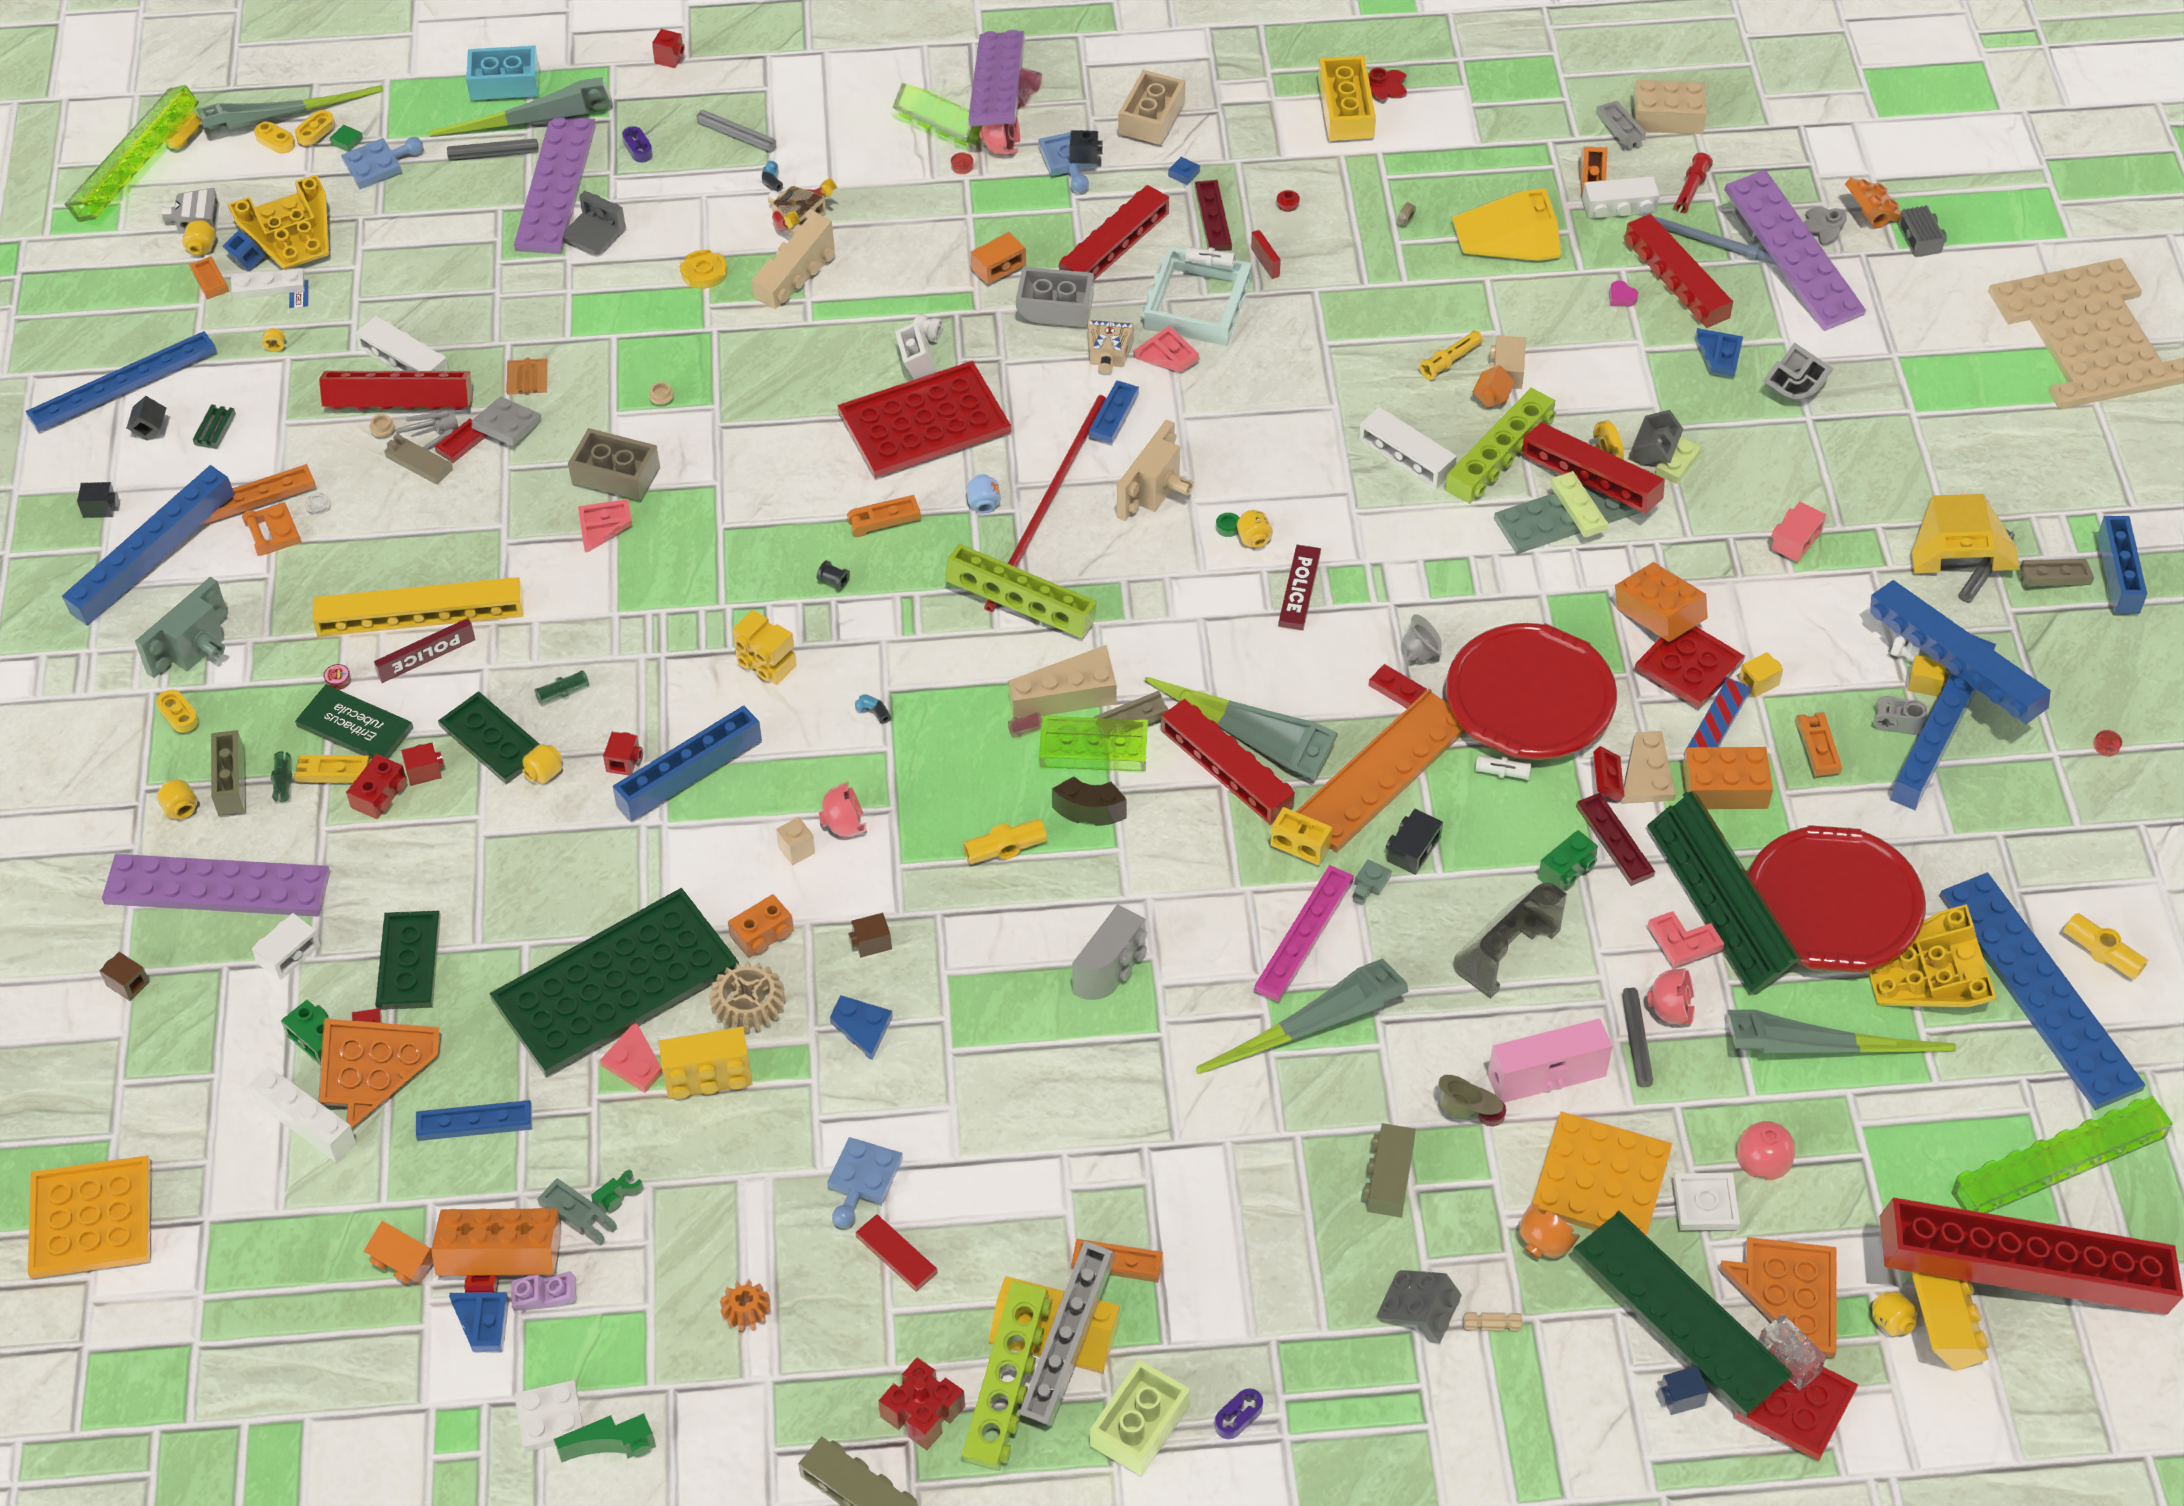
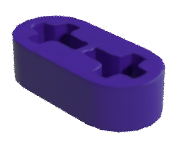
M636 126L625 128L622 132L623 143L632 158L640 163L651 160L653 157L652 146L644 132Z
M1251 1388L1244 1389L1216 1414L1215 1431L1223 1439H1234L1260 1416L1263 1410V1397L1260 1392ZM1244 1400L1247 1402L1254 1400L1255 1408L1248 1406L1243 1410ZM1236 1416L1233 1428L1230 1425L1223 1427V1420L1229 1422Z

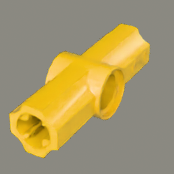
M1040 819L1013 827L1004 823L992 828L989 834L963 841V849L966 859L970 864L997 856L1000 859L1007 860L1018 855L1021 849L1047 842V835L1044 824Z
M2075 913L2063 930L2065 934L2089 949L2091 957L2096 962L2101 964L2109 963L2133 980L2142 973L2149 961L2121 942V936L2117 931L2111 928L2102 929L2080 913Z

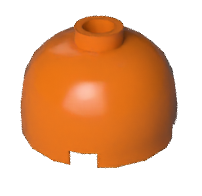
M1531 1203L1520 1221L1519 1228L1522 1239L1528 1244L1525 1250L1538 1259L1542 1255L1549 1258H1559L1565 1255L1574 1246L1580 1235L1572 1234L1574 1229L1552 1212L1547 1210L1545 1214L1537 1211L1540 1205Z

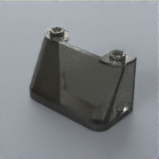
M1542 883L1511 901L1457 952L1454 957V971L1491 999L1500 989V983L1497 981L1499 961L1507 954L1508 945L1520 933H1523L1531 940L1537 934H1548L1547 937L1552 940L1561 929L1567 893L1556 885Z

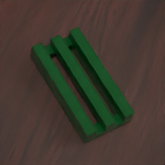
M211 404L192 439L194 445L218 449L236 415L235 409L229 407L226 410L225 406L217 408L216 405ZM222 416H225L224 419H223V421L221 422L219 428H218V424H219V422H220ZM215 434V436H214V438L212 439V441L209 442L210 439H211V437H212V435Z

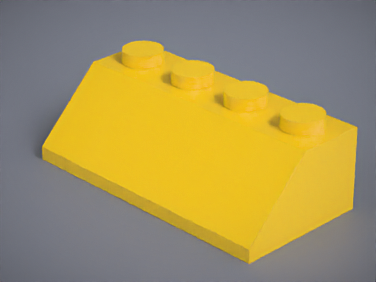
M1911 1272L1933 1351L1954 1371L1989 1360L1986 1348H1989V1341L1985 1332L1980 1329L1978 1322L1982 1320L1981 1313L1977 1305L1973 1304L1971 1295L1974 1294L1972 1283L1970 1281Z
M1005 1276L996 1301L988 1344H994L1013 1280L1047 1289L1049 1299L1052 1300L1050 1314L1048 1317H1043L1041 1328H1044L1041 1345H1035L1033 1356L1041 1357L1065 1291ZM1099 1300L1075 1367L1101 1374L1104 1373L1120 1323V1305ZM1030 1312L1021 1313L1018 1317V1322L1022 1324L1029 1323L1033 1318V1314ZM1015 1341L1010 1345L1009 1350L1021 1352L1025 1347V1343Z

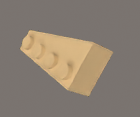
M811 209L805 214L807 220L802 226L797 224L792 230L794 235L789 242H782L778 247L775 259L769 258L751 280L753 298L773 309L786 302L789 296L797 289H800L811 276L817 274L819 269L835 256L832 221Z
M1107 645L1008 681L1009 702L1014 720L1117 704V684Z

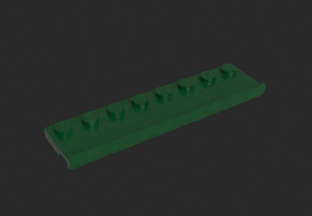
M1686 791L1679 802L1674 806L1670 805L1647 824V827L1708 924L1711 923L1722 939L1724 951L1750 993L1757 995L1793 964L1802 960L1695 792Z
M1618 1210L1614 1216L1573 1248V1254L1691 1367L1698 1366L1702 1378L1744 1418H1747L1767 1401L1772 1393L1779 1387L1784 1386L1791 1378L1792 1373L1621 1211Z

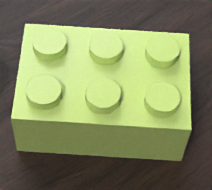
M1138 1360L1091 1427L1090 1447L1142 1476L1189 1408L1191 1389L1143 1361Z

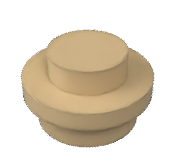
M665 382L653 384L649 391L650 400L659 405L670 402L674 395L672 388Z
M378 414L371 419L369 428L374 436L385 437L394 431L395 426L393 420L388 415Z

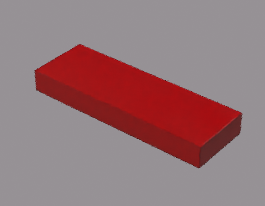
M878 1214L873 1216L855 1232L856 1237L916 1292L938 1273L937 1268Z

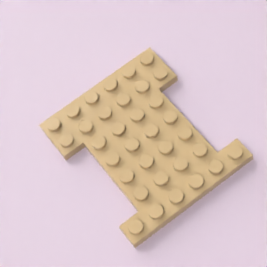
M2122 258L1989 286L1988 293L2006 323L2009 325L2030 320L2065 377L2066 383L2052 385L2048 392L2058 410L2184 383V358L2162 362L2124 302L2125 300L2139 298L2142 289Z

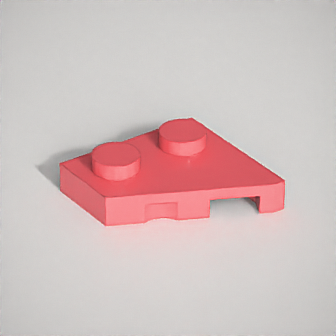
M1170 326L1133 350L1134 357L1138 360L1180 373L1200 360L1199 353Z
M628 499L578 506L585 552L593 550L632 526Z
M637 1023L630 1026L600 1059L603 1068L643 1093H646L663 1074L661 1065Z

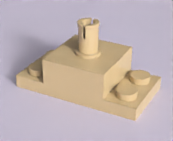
M1167 419L1163 422L1117 483V518L1126 521L1131 513L1134 514L1139 506L1156 512L1172 489L1185 496H1188L1192 491L1194 482L1180 477V446L1174 444L1177 437L1174 422Z

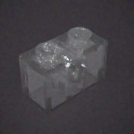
M1784 1314L1770 1323L1760 1333L1758 1341L1791 1371L1792 1375L1789 1381L1798 1390H1801L1821 1373L1827 1356Z

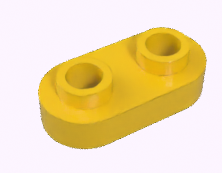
M327 110L314 112L295 129L297 142L301 145L310 146L320 140L334 127L333 114Z
M196 113L184 116L165 136L164 142L170 149L182 148L187 143L186 139L200 129L201 120Z
M262 122L254 129L256 140L276 153H289L295 148L294 136L274 123Z
M166 690L159 694L156 699L159 712L175 731L185 733L197 726L198 717L194 708L179 691Z

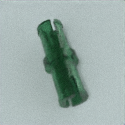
M581 670L565 678H555V682L535 688L534 693L539 704H543L559 696L564 698L569 695V692L589 686V681L586 673Z
M284 751L274 754V770L271 772V781L273 782L272 798L277 802L278 794H280L281 803L288 801L290 798L289 785L293 777L290 771L291 755L286 752L285 760H283Z

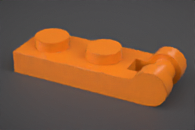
M910 495L848 511L847 518L849 523L853 524L851 529L854 536L862 537L869 531L920 520L921 512L915 496Z
M1815 713L1814 716H1807L1806 714L1797 715V729L1800 730L1814 776L1841 774L1842 764L1825 713Z

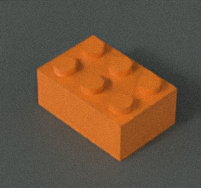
M1655 562L1650 563L1615 584L1617 610L1668 642L1708 619L1706 593Z
M1686 747L1682 764L1685 792H1695L1706 809L1769 808L1773 786L1766 747Z

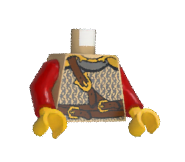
M828 178L824 180L820 187L816 189H802L797 186H790L782 194L775 190L771 191L767 201L772 204V220L776 229L781 232L786 230L791 235H794L792 230L797 224L802 226L807 220L805 214L809 209L825 216V197H830L833 194V190L837 189L833 179Z

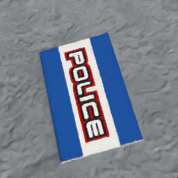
M305 280V291L289 293V308L308 307L309 280Z

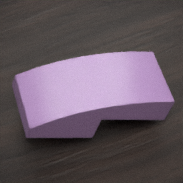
M571 1271L547 1278H542L540 1275H531L511 1281L512 1308L514 1310L551 1308L576 1302V1276Z

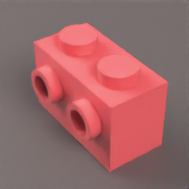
M1799 501L1794 509L1790 508L1787 511L1783 523L1775 526L1771 534V538H1773L1771 549L1799 562L1823 531L1827 514Z

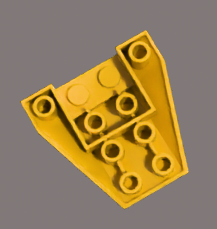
M317 174L295 181L297 191L295 194L256 207L250 197L228 204L236 225L283 270L329 255L326 193Z
M1546 188L1513 192L1452 217V222L1464 254L1534 261L1561 258L1558 222Z
M1984 494L1932 495L1912 550L1914 573H1940L1941 559L1991 557L1992 571L2019 570L2017 548Z
M1967 904L1940 911L1926 919L1919 935L1908 950L1892 962L1869 970L1878 1006L1972 1007L1997 1000Z

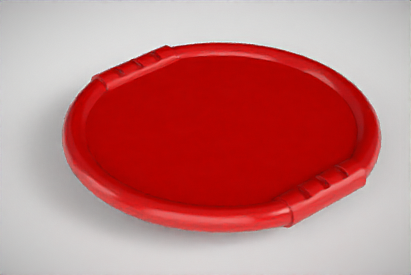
M1546 623L1507 624L1477 635L1456 654L1446 679V694L1449 707L1459 725L1471 736V739L1515 759L1546 760L1567 756L1582 750L1603 734L1614 716L1617 705L1616 681L1603 656L1591 646V643Z
M1807 825V827L1787 832L1767 844L1755 857L1747 872L1801 956L1802 960L1796 963L1810 970L1863 973L1864 971L1884 966L1908 950L1919 935L1926 914L1925 893L1920 878L1913 866L1889 843L1858 828Z

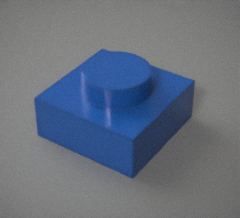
M1180 157L1168 169V177L1185 185H1188L1200 173L1199 164Z

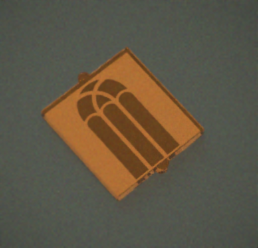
M526 358L525 360L507 361V395H529L530 393L547 392V358Z

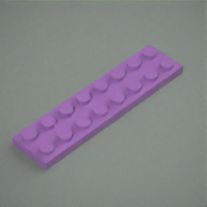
M1008 30L1001 33L988 31L979 34L968 115L969 126L1015 123L1025 41L1024 31Z
M572 117L549 119L515 238V251L562 253L565 242L563 235L564 231L569 227L596 128L595 119Z
M1766 169L1726 184L1724 191L1823 331L1864 316L1866 312L1865 307Z
M115 854L102 900L106 905L291 915L294 913L299 916L319 917L330 876L329 866Z

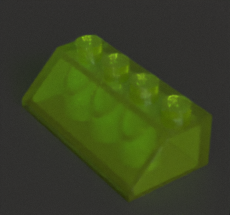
M902 82L892 106L893 109L900 111L899 116L911 120L913 117L918 120V125L930 129V126L937 128V134L947 138L950 134L955 137V142L967 146L968 143L977 145L981 141L979 131L982 125L969 126V109L923 88Z
M1043 716L1040 732V767L1146 772L1148 720Z

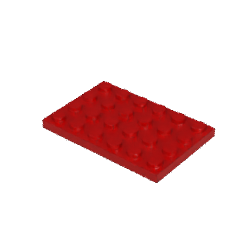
M973 360L838 405V412L874 478L1012 432L1010 422Z

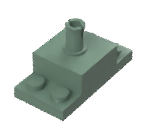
M209 577L135 640L146 674L155 678L162 671L166 670L172 662L188 672L207 654L217 659L219 655L215 653L216 651L222 656L225 651V645L221 643L224 640V636L219 623L228 615V611L217 580Z

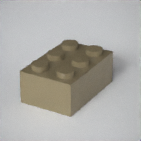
M588 428L570 458L568 466L571 482L574 484L641 501L660 466L657 445Z

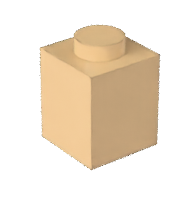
M800 817L776 828L778 848L792 866L815 854L813 834Z

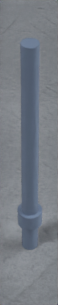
M1655 217L1668 231L1745 254L1747 258L1753 260L1758 258L1775 263L1769 253L1760 249V246L1754 244L1749 246Z

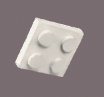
M1733 1173L1674 1174L1673 1182L1680 1231L1739 1230L1740 1219Z
M575 1380L514 1393L524 1452L555 1446V1438L583 1427Z

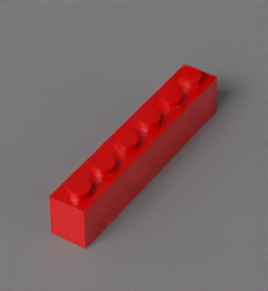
M1149 185L1137 191L1126 204H1122L1117 212L1108 217L1100 227L1093 230L1082 243H1078L1074 250L1067 256L1062 257L1059 262V270L1094 273V280L1097 279L1169 214V196Z
M1651 213L1627 223L1626 244L1639 255L1640 259L1652 269L1653 273L1666 284L1667 288L1680 299V302L1694 314L1698 321L1706 328L1730 319L1733 300Z
M324 371L319 378L322 407H330L333 410L343 409L344 407H354L357 410L369 407H378L381 410H388L393 407H403L405 410H413L417 407H427L429 410L451 407L453 410H462L469 407L473 399L470 371Z
M1540 422L1523 437L1524 457L1562 475L1573 471L1581 484L1645 514L1664 498V478L1543 422Z
M1184 698L1161 715V732L1270 826L1274 823L1283 807L1290 810L1294 808L1295 792L1292 787L1277 778L1269 767H1264L1250 751L1243 749L1234 737L1228 736L1223 732L1215 721L1209 720L1203 715L1196 705H1192Z

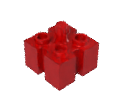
M916 1357L902 1373L903 1384L899 1387L893 1383L878 1400L882 1419L897 1430H900L903 1425L906 1426L908 1438L927 1451L941 1436L942 1422L945 1420L951 1424L965 1408L964 1390L945 1377L939 1382L936 1378V1370Z

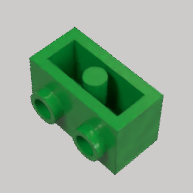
M1579 830L1575 831L1541 859L1538 879L1557 895L1560 894L1597 862L1598 845Z
M306 999L285 1016L281 1023L286 1036L321 1066L324 1020L329 1018L326 1011L320 1005L314 1006Z

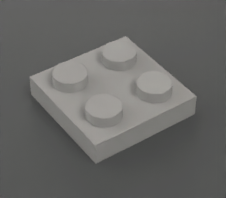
M500 396L472 420V428L514 446L541 422V414Z

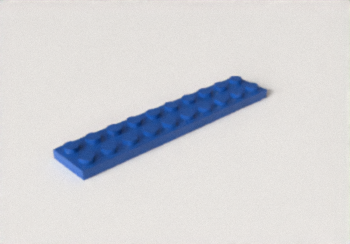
M1988 872L1941 890L1939 897L1948 909L1967 904L1983 958L2095 1111L2143 1091L2146 1084Z

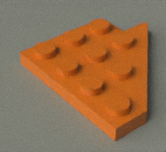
M325 1019L318 1102L322 1105L347 1107L346 1122L352 1129L437 1057L440 1027Z
M1747 1237L1745 1263L1721 1260L1720 1271L1804 1355L1835 1358L1837 1332V1247Z

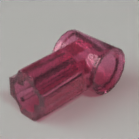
M1021 68L1017 109L1024 107L1032 92L1039 90L1042 82L1041 72Z

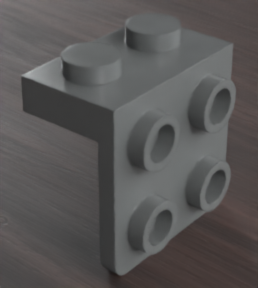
M584 190L579 195L582 213L564 231L563 240L598 255L626 228L623 207Z
M1400 1270L1394 1276L1377 1313V1317L1382 1322L1416 1324L1430 1343H1441L1455 1309L1459 1305L1462 1294L1447 1273Z

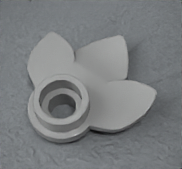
M1815 207L1806 212L1808 219L1804 224L1811 233H1819L1820 242L1822 245H1825L1840 235V229L1846 223L1847 217L1846 213L1838 208L1829 210L1824 207Z

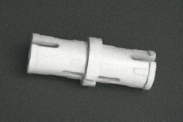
M1187 248L1186 262L1203 263L1207 267L1217 265L1234 268L1235 253L1215 251V248H1209L1208 250Z
M1478 755L1475 771L1497 774L1499 778L1509 776L1529 780L1531 763L1509 761L1507 757L1496 759Z

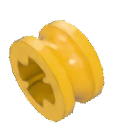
M267 329L263 335V347L271 352L281 351L284 348L285 334L279 329Z

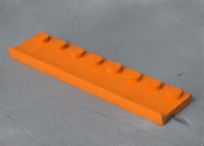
M1429 688L1295 812L1331 826L1332 838L1330 849L1337 853L1465 733V730L1453 716L1449 704L1432 693V690Z

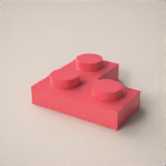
M1674 911L1649 919L1648 927L1673 968L1720 952L1724 948L1722 939L1711 923L1686 932Z

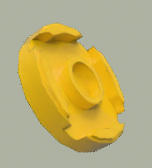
M706 249L688 254L684 258L683 263L681 262L680 264L681 278L687 285L693 288H712L720 284L728 273L726 259L720 253H711V250Z
M1609 420L1597 422L1593 430V437H1597L1598 440L1595 447L1624 460L1622 441L1614 424Z

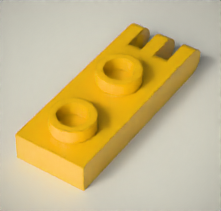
M299 755L294 780L296 782L353 783L368 765L370 759L369 756Z

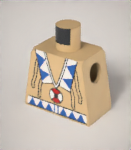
M1088 320L1090 363L1098 365V369L1102 373L1111 372L1113 367H1123L1134 343V323Z

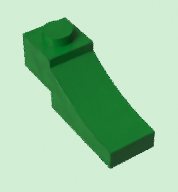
M644 1413L615 1425L610 1415L554 1439L561 1463L573 1458L596 1453L626 1454L628 1459L633 1456H643L656 1447L652 1430Z

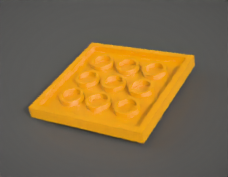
M1560 1111L1532 1203L1540 1205L1537 1211L1545 1214L1548 1210L1566 1223L1593 1231L1614 1216L1619 1210L1647 1236L1673 1143Z
M148 1155L31 1172L28 1275L30 1279L150 1262L151 1161Z

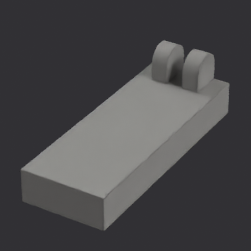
M1618 101L1597 106L1596 114L1624 144L1626 150H1631L1633 146L1635 148L1641 147V141L1645 140L1646 132Z

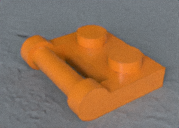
M285 502L256 512L248 510L242 514L243 522L249 527L255 541L254 548L258 555H266L302 543ZM259 523H266L272 540L264 539L258 525Z

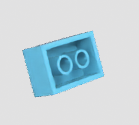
M536 45L468 49L466 81L470 100L537 97L539 91V61Z

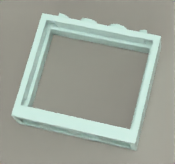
M1169 247L1166 257L1161 258L1160 272L1155 273L1154 288H1150L1148 291V303L1143 305L1141 319H1144V329L1161 332L1170 326L1181 337L1228 346L1251 282L1252 263L1235 260L1234 268L1217 265L1207 267L1203 263L1186 262L1187 250ZM1174 270L1235 282L1220 324L1158 312Z

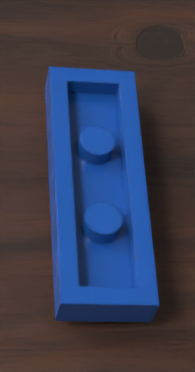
M1118 380L1115 381L1089 430L1090 438L1113 443L1139 394V386Z

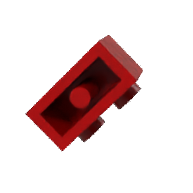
M375 754L346 791L350 808L378 819L384 811L388 810L398 792H401L406 786L407 779L403 765Z

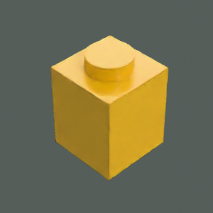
M1766 652L1742 664L1739 682L1752 687L1750 694L1756 698L1780 685L1783 668L1778 660Z
M1915 655L1907 691L1939 697L1941 688L1945 687L1949 679L1950 672H1946L1945 666L1930 657Z

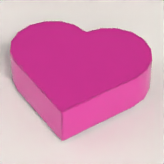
M1614 281L1611 283L1609 292L1610 306H1633L1637 303L1639 293L1636 289L1629 287L1624 281Z

